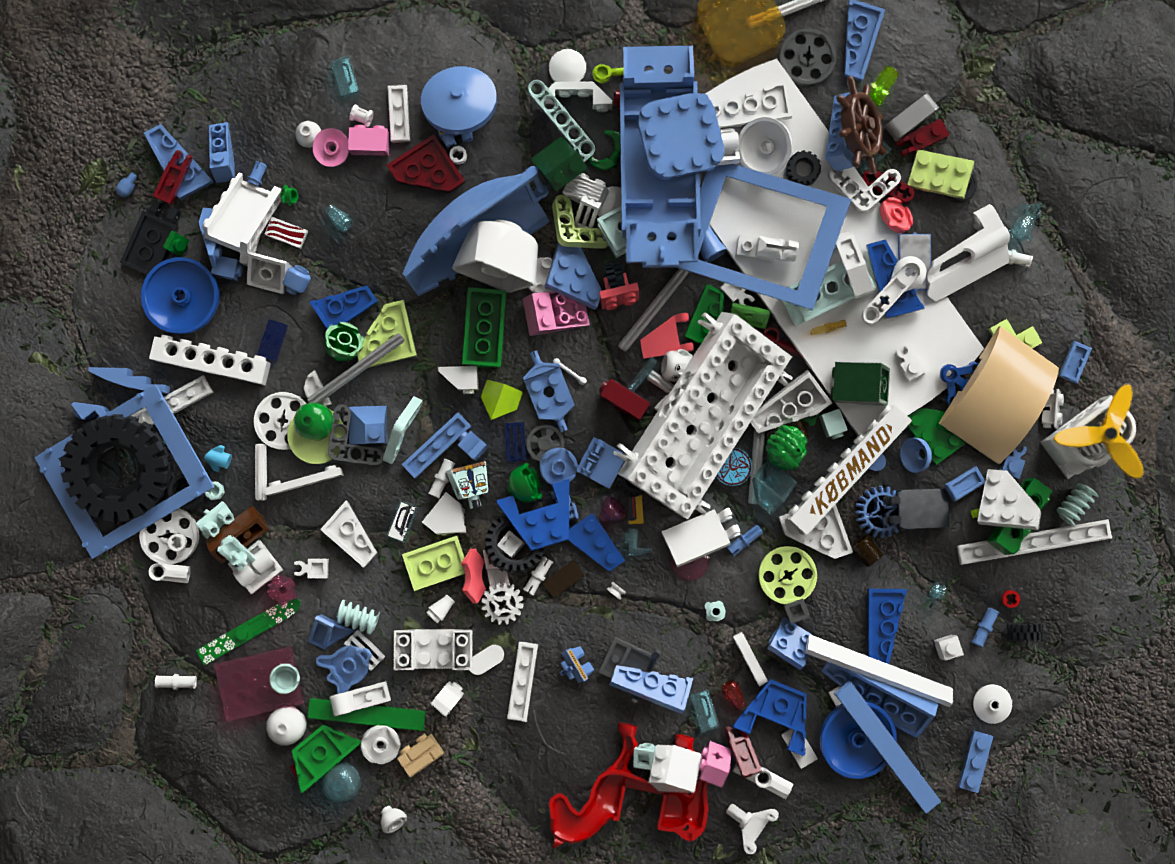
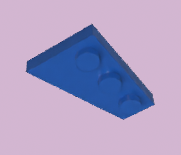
M363 286L345 291V293L313 300L309 303L328 329L329 326L338 325L339 322L349 323L377 304L378 300L368 286Z
M593 513L569 529V541L608 571H611L625 561Z

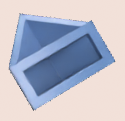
M321 614L316 616L308 642L325 650L328 646L350 635L355 630L343 624L340 625L337 621Z

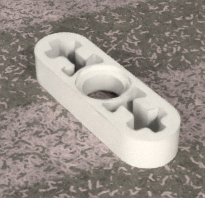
M740 632L733 636L758 686L760 687L767 683V678L743 633Z

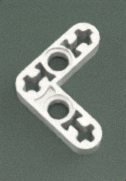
M832 168L828 179L843 197L851 199L850 204L858 212L865 213L897 186L901 176L897 170L889 169L865 190L845 169L835 171ZM839 172H840V173H841L840 178H836V179H835V178L833 177V176L835 175V173H839ZM892 175L895 176L894 181H890V182L885 186L884 183L887 181V179L889 178V176H890V177H891ZM847 179L848 181H846L843 184V186H841L840 184L842 183V180L844 182V180ZM853 185L856 191L854 194H848L845 187ZM875 186L880 187L882 194L879 196L875 195L872 192V188ZM858 193H860V196L857 197L856 200H854L853 198L856 197ZM866 200V206L861 207L859 205L860 202Z

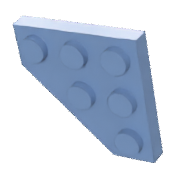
M558 242L544 286L595 310L600 301L599 291H602L582 249L580 247H565Z

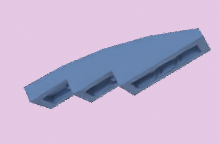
M89 367L88 370L107 381L131 389L145 391L155 385L151 384L152 378L133 376V370L128 368ZM156 384L162 394L170 393V386Z

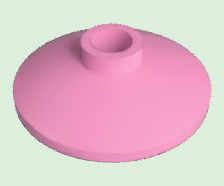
M334 128L320 131L313 141L315 158L321 164L329 167L342 164L349 154L346 135ZM333 144L336 146L335 151L331 150Z

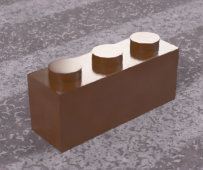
M251 506L237 516L233 522L222 527L215 537L210 536L205 541L209 552L222 564L227 559L217 548L222 545L221 541L227 536L235 537L246 547L269 529L263 516Z

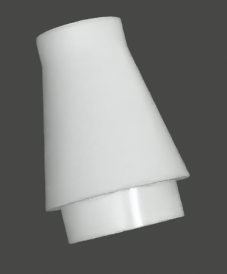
M446 595L430 606L426 613L438 623L440 620L443 621L455 602Z

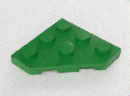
M918 408L907 415L912 420L907 428L915 438L923 439L929 445L932 454L931 461L934 465H937L966 444V442L938 424L945 413L944 411Z

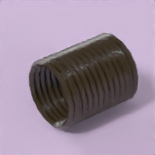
M864 536L852 546L853 551L860 557L859 559L862 560L866 567H870L883 556L882 552H880L868 536Z

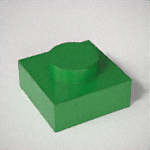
M171 231L163 248L181 257L190 240Z

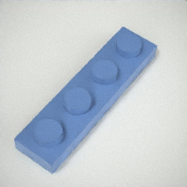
M458 412L402 464L403 467L416 479L472 426Z

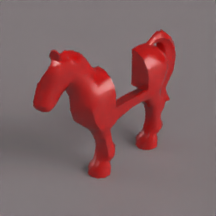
M618 722L617 730L622 736L621 752L612 765L598 776L592 787L589 800L582 810L578 812L574 809L568 798L561 793L554 795L550 799V828L555 837L552 847L557 848L564 842L570 844L582 842L597 833L609 820L619 821L626 787L661 794L662 799L657 829L675 832L686 841H693L705 830L708 815L707 787L709 782L701 780L699 776L695 791L690 795L687 792H664L657 790L648 780L633 774L627 768L628 762L634 753V748L638 747V742L634 737L638 726ZM675 734V745L677 747L695 752L693 750V737ZM687 825L689 826L688 830H683Z

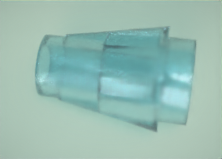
M330 205L326 209L325 213L337 230L345 232L352 226L353 220H351V216L334 205Z

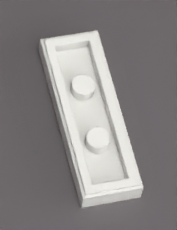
M407 85L388 86L391 143L410 142Z

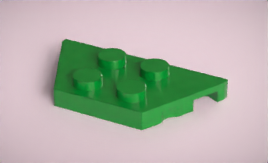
M322 725L292 750L300 791L304 793L361 744V741L328 726Z

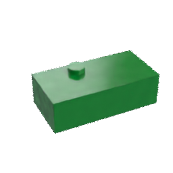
M467 288L461 366L500 369L506 290Z

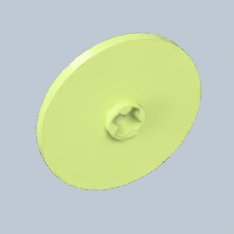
M293 417L287 432L288 443L293 453L299 459L312 464H322L332 460L328 455L330 434L319 441L304 439L296 432L293 425ZM340 418L339 421L335 420V424H343ZM337 427L334 429V435L337 438H342L345 435V430L342 427ZM335 446V449H331V453H334V457H336L341 452V450H339V446Z

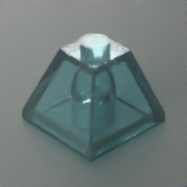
M768 458L752 478L756 503L770 515L786 500L797 484L785 471L774 466Z

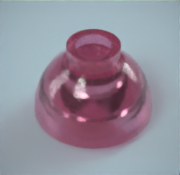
M607 497L602 504L600 517L604 522L620 521L625 518V510L618 500L613 497Z

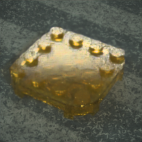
M701 0L698 3L696 16L698 24L701 25L719 63L722 62L733 67L739 66L742 62L772 47H777L784 37L786 25L774 0Z

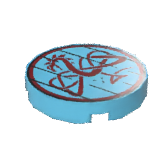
M733 448L717 473V479L729 486H736L745 482L750 476L752 469L749 456L741 449Z

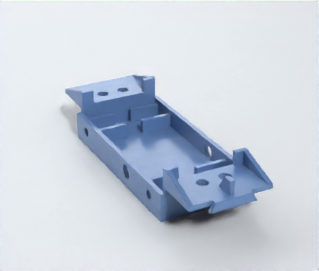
M693 46L623 47L624 83H620L622 238H626V263H643L642 268L682 267L681 262H698V237H700L701 231L699 173L671 178L670 181H662V179L656 177L651 172L649 173L639 128H637V119L642 107L652 101L697 93V81H694ZM647 67H651L653 69V73L646 74L644 72V69ZM665 67H671L673 72L666 74L663 70ZM647 237H657L655 241L647 239ZM667 237H677L674 241L667 239Z

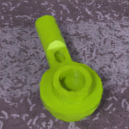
M600 64L593 70V78L598 83H606L611 76L624 75V67L611 69L610 66Z

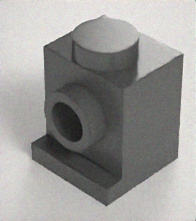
M804 599L784 605L791 624L809 618L810 613Z

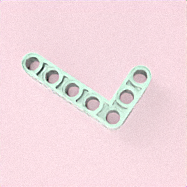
M533 80L527 87L529 96L578 153L583 162H585L595 152L593 142L542 81ZM533 84L541 86L540 94L532 93L531 86ZM545 99L553 101L554 106L552 109L548 110L544 107ZM560 113L566 117V122L562 125L556 121V117ZM572 128L578 131V137L574 140L568 134ZM584 143L590 146L588 154H583L581 151V146Z

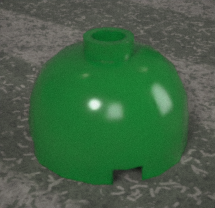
M339 322L338 325L329 326L324 336L323 345L331 358L337 361H349L360 352L363 346V336L361 337L357 327L352 324Z
M307 403L296 411L293 425L296 432L302 438L309 441H319L331 433L334 418L327 406L320 403Z
M528 463L516 467L510 473L509 485H507L508 493L523 503L533 502L542 498V493H539L538 488H541L539 477L534 468L529 469L527 467L530 465Z

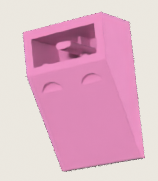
M555 291L532 293L523 298L530 336L590 325L586 306Z

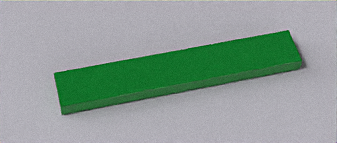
M310 698L308 718L374 726L385 725L392 728L424 731L426 716L425 710L372 705L334 716L331 701L318 698Z

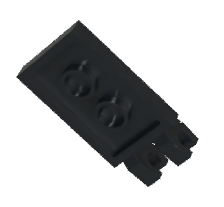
M153 199L149 210L147 209V212L142 211L120 263L148 275L157 264L166 259L169 251L163 248L171 231L178 232L179 223L177 221L182 211L171 207L167 216L163 217L159 214L162 212L165 203Z
M945 488L897 490L896 496L883 497V505L897 504V516H884L885 524H898V529L949 527L948 497Z

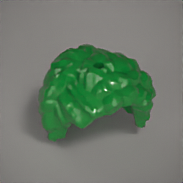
M779 426L777 431L770 435L767 440L766 450L768 452V459L781 470L798 469V464L802 461L807 451L805 435L797 427Z

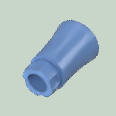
M710 225L700 249L702 259L707 263L719 258L727 251V248L720 242Z

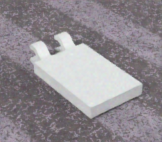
M726 508L718 514L715 509L711 510L705 515L702 514L662 531L664 540L677 568L729 546V539L740 535L738 525H734L725 531L721 524L732 519L730 508Z

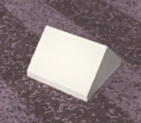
M249 252L247 285L284 294L286 287L282 282L288 268L292 266L286 261Z

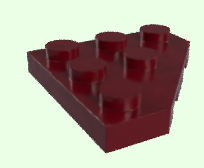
M434 134L387 164L388 169L398 183L448 193L466 183Z

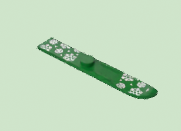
M293 598L282 601L197 649L196 652L203 665L212 662L291 617L300 608V600Z

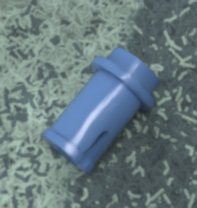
M256 161L251 175L247 177V182L257 187L259 184H262L261 179L267 165L262 162L259 164V161Z

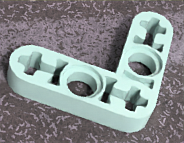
M414 396L396 421L383 461L391 465L395 461L405 431L418 414L423 400Z

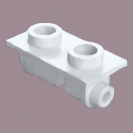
M1056 389V393L1052 390L1045 407H1050V410H1043L1041 424H1043V428H1051V425H1054V428L1058 429V425L1062 424V413H1059L1060 405L1063 406L1064 394H1061L1059 389Z

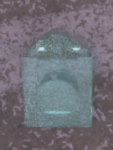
M629 529V533H625V544H629V556H639L652 551V549L637 548V529Z

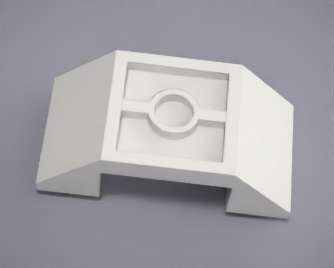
M394 630V670H472V630Z

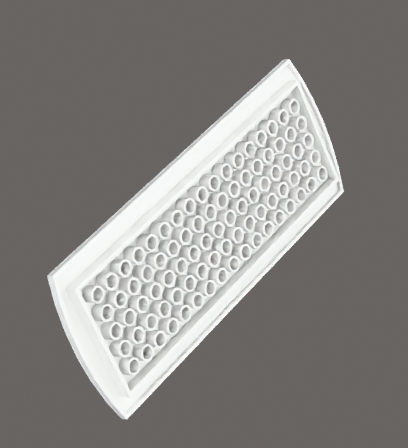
M777 59L748 69L706 93L712 104L721 103L729 98H737L745 95V93L763 90L764 87L787 81L792 119L780 122L786 126L792 138L791 156L802 150H805V152L811 151L813 155L816 154V158L820 159L821 173L818 179L809 187L843 196L828 179L829 172L833 168L825 159L829 131ZM745 126L734 127L738 137ZM770 143L767 145V150L771 149ZM741 162L738 163V164H735V165H738V166H742V167H743V165L741 164ZM799 162L796 164V172L801 176H807L811 173V167L806 162ZM786 165L779 172L772 174V176L788 180L785 170ZM854 167L845 169L864 190L868 188ZM707 171L699 172L700 188ZM835 173L833 177L835 179L840 178L841 173ZM726 177L709 225L720 242L727 248V252L743 274L789 287L802 279L827 207ZM845 179L844 182L842 180V183L840 185L843 186V184L848 180ZM853 185L845 187L848 194H854L856 191ZM858 193L856 197H854L853 199L856 200V198L860 196V193ZM861 201L859 205L861 207L866 206L867 201ZM880 202L865 213L858 212L850 204L840 234L848 231L854 234L867 270L876 287L873 293L853 298L797 326H794L783 301L757 294L830 397L831 387L834 386L832 368L835 367V362L882 363L890 368L888 406L896 405L906 415H909L947 388V384L940 378V370L944 365L952 364L957 368L968 366L970 362L975 361L984 348L946 296L936 302L926 295L927 290H918L916 292L919 301L922 302L925 308L923 310L886 319L884 313L876 323L871 325L866 324L862 320L863 310L879 294L866 245L886 239L896 259L899 261V234L902 233L894 232L884 223L880 215ZM739 235L798 242L796 251H783V254L787 252L796 253L795 262L767 261L736 255ZM834 248L828 267L842 261L836 248ZM846 274L844 276V281L847 284H850L848 275ZM828 283L826 288L830 293H833L834 285ZM880 302L877 306H875V304L873 303L872 306L878 308L880 313H882V310H880L882 302ZM868 310L865 316L868 320L872 321L875 320L876 313L873 310ZM906 345L911 347L912 357L918 355L926 370L925 373L910 381H907L899 364L903 363V360L898 358L895 351L900 350L901 354L905 355L906 349L904 346ZM950 370L946 373L947 377L951 374ZM833 401L858 436L860 434L864 435L868 431L866 427L874 419L876 421L881 416L879 413L885 407L837 403Z

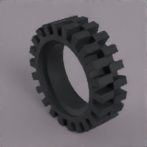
M501 515L488 528L485 538V552L488 555L489 561L493 562L492 565L494 567L497 566L500 571H507L508 574L512 572L515 574L525 573L538 564L545 547L531 551L528 556L520 560H510L504 557L498 549L497 538L504 529L513 525L509 522L506 515Z

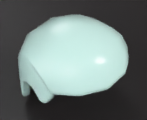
M280 664L272 670L269 679L274 691L280 694H289L297 688L300 676L295 667L290 664Z

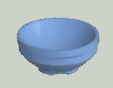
M910 438L904 441L900 449V459L903 466L912 473L922 472L929 467L932 458L929 445L920 438ZM920 449H923L925 452L924 459L919 456Z

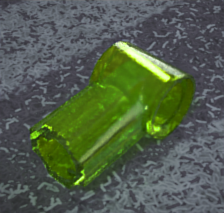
M886 65L876 81H873L870 86V98L879 106L890 92L888 90L899 75L895 68Z

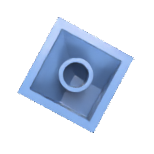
M387 406L349 407L351 411L349 444H388Z

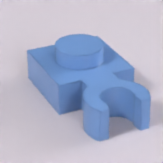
M1025 446L1022 447L1020 452H1017L1015 448L1011 456L1009 455L1003 461L1000 470L1008 471L1013 478L1020 479L1025 461L1020 458L1026 453L1027 448Z

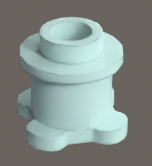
M721 601L707 602L704 605L708 621H719L725 617V608ZM714 608H718L719 610L718 614L713 615L712 613Z

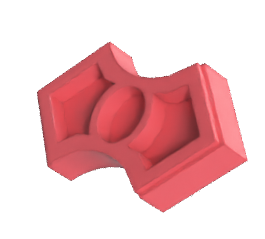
M470 549L461 563L465 571V584L462 590L473 604H478L486 590L482 580V569L485 561L476 549Z

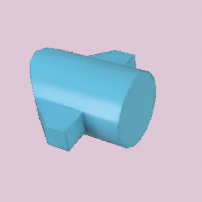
M220 445L211 449L204 457V460L209 463L213 471L219 472L220 467L227 469L230 465L232 455L224 452L225 446Z

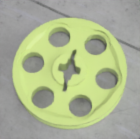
M784 546L770 551L764 557L759 567L758 578L762 590L770 599L778 603L789 604L800 599H806L812 593L817 582V570L812 558L806 552L796 547ZM794 552L801 555V561L796 564L790 558ZM774 554H780L782 557V562L779 565H775L771 561ZM809 568L812 571L810 579L802 577L803 569ZM785 570H786L787 572L794 571V572L791 574V578H792L791 580H789V579H787V578H786V579H782L783 576L785 575V573H784ZM766 571H771L774 575V579L771 582H766L763 579ZM796 586H802L804 589V593L800 597L795 596L793 593ZM777 587H782L785 591L782 598H777L774 595Z

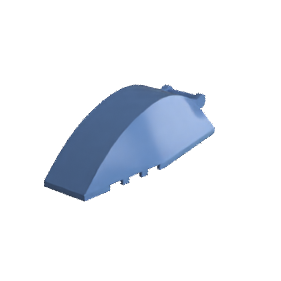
M536 166L529 167L522 174L496 178L469 189L452 201L434 218L417 241L403 271V275L418 296L439 287L438 282L447 278L450 281L456 279L454 275L458 272L454 271L452 266L467 233L474 223L479 221L494 222L495 220H505L517 224L522 228V231L531 235L549 222V219L538 203L539 200L548 195V189L543 185L539 177V169ZM532 180L536 186L534 191H532L529 184Z

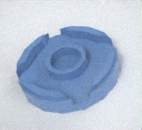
M564 448L548 450L542 456L539 464L541 476L549 484L569 479V482H571L578 468L574 455Z

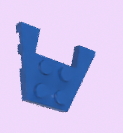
M569 479L552 484L557 501L553 505L519 514L514 496L496 501L499 508L504 512L509 522L512 523L531 551L569 540Z
M770 679L733 724L732 728L750 734L756 715L793 730L787 750L805 756L807 694Z

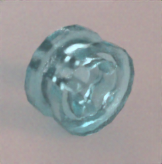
M935 581L930 589L929 597H935L939 601L944 594L945 585H939V582Z

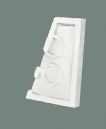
M346 500L320 530L364 568L377 554V551Z

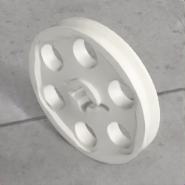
M278 392L267 396L261 401L255 411L254 427L258 437L266 445L280 450L291 449L289 444L286 443L285 437L296 411H292L290 405L293 401H299L301 406L307 404L302 398L292 393ZM274 398H279L282 402L281 406L277 409L271 405ZM262 413H267L270 417L269 421L265 424L259 420ZM285 415V419L288 420V423H284V426L282 427V423L279 422V419H282ZM275 431L276 439L268 441L266 438L267 432Z
M178 508L171 513L172 518L168 522H165L163 518L156 521L154 524L157 529L153 534L147 531V527L140 531L141 547L150 559L158 563L176 564L186 560L193 554L199 542V528L196 526L193 516L186 510ZM183 518H187L190 522L187 529H183L180 526V521ZM168 530L170 533H180L192 540L191 547L176 551L177 556L174 560H170L167 557V552L170 550L168 546L169 538H159V536L168 534ZM175 537L173 539V546L180 548L182 546L180 543L182 539ZM152 542H156L159 545V550L156 553L151 552L149 549Z

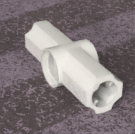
M736 763L733 772L741 775ZM761 767V773L768 774V779L765 782L758 781L759 774L746 778L756 783L759 787L765 788L784 799L787 798L793 786V783L764 767Z

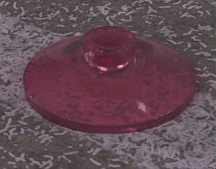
M671 555L670 563L672 570L678 577L685 580H695L706 572L709 558L706 555L694 560L691 565L685 564L677 568Z

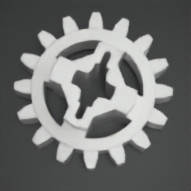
M497 582L496 588L490 585V592H484L487 598H482V603H485L482 606V610H487L485 616L491 615V622L497 619L498 624H501L502 620L509 624L510 618L515 621V614L521 615V611L518 608H523V604L519 603L523 600V596H518L520 590L514 591L513 584L507 587V582H504L503 586H500L499 582ZM511 596L515 599V605L510 601ZM506 600V605L499 606V601ZM490 601L495 606L494 610H492L490 607Z

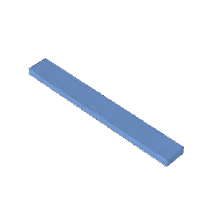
M849 681L834 693L923 812L927 814L941 802L854 685Z

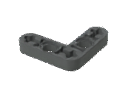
M338 405L333 412L334 423H332L329 439V457L334 460L352 463L381 464L384 454L380 449L347 444L351 411L346 405ZM341 408H344L345 412L348 413V416L343 418V422H347V426L335 424V420L339 421L340 415L336 412L340 411ZM342 427L345 430V435L342 438H337L334 435L335 428ZM339 446V450L345 451V447H349L347 452L348 459L343 458L345 454H338V457H334L331 449ZM353 449H359L362 455L360 459L354 460L351 458L350 452ZM364 449L368 450L367 454H373L376 451L381 456L376 462H373L372 458H366L367 462L362 461L365 456Z

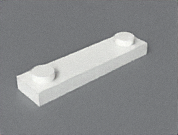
M332 465L325 467L324 472L284 483L280 481L269 483L270 487H266L264 490L266 496H272L344 476L342 468Z

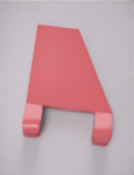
M688 313L674 315L640 340L643 359L664 356L669 351H678L679 349L688 352L694 350L693 343L679 344L676 323L689 321Z

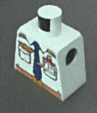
M486 462L446 471L457 499L468 498L470 509L481 506L479 495L488 492Z

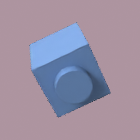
M221 256V259L217 261L216 267H212L211 274L215 277L238 281V278L242 276L243 266H241L242 264L237 259Z

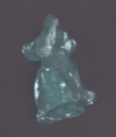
M1024 202L1021 203V210L1024 212V215L1016 220L1009 231L1010 236L1022 241L1025 239L1028 241L1032 240L1031 231L1035 225V219L1041 217L1040 209L1042 203L1030 205Z

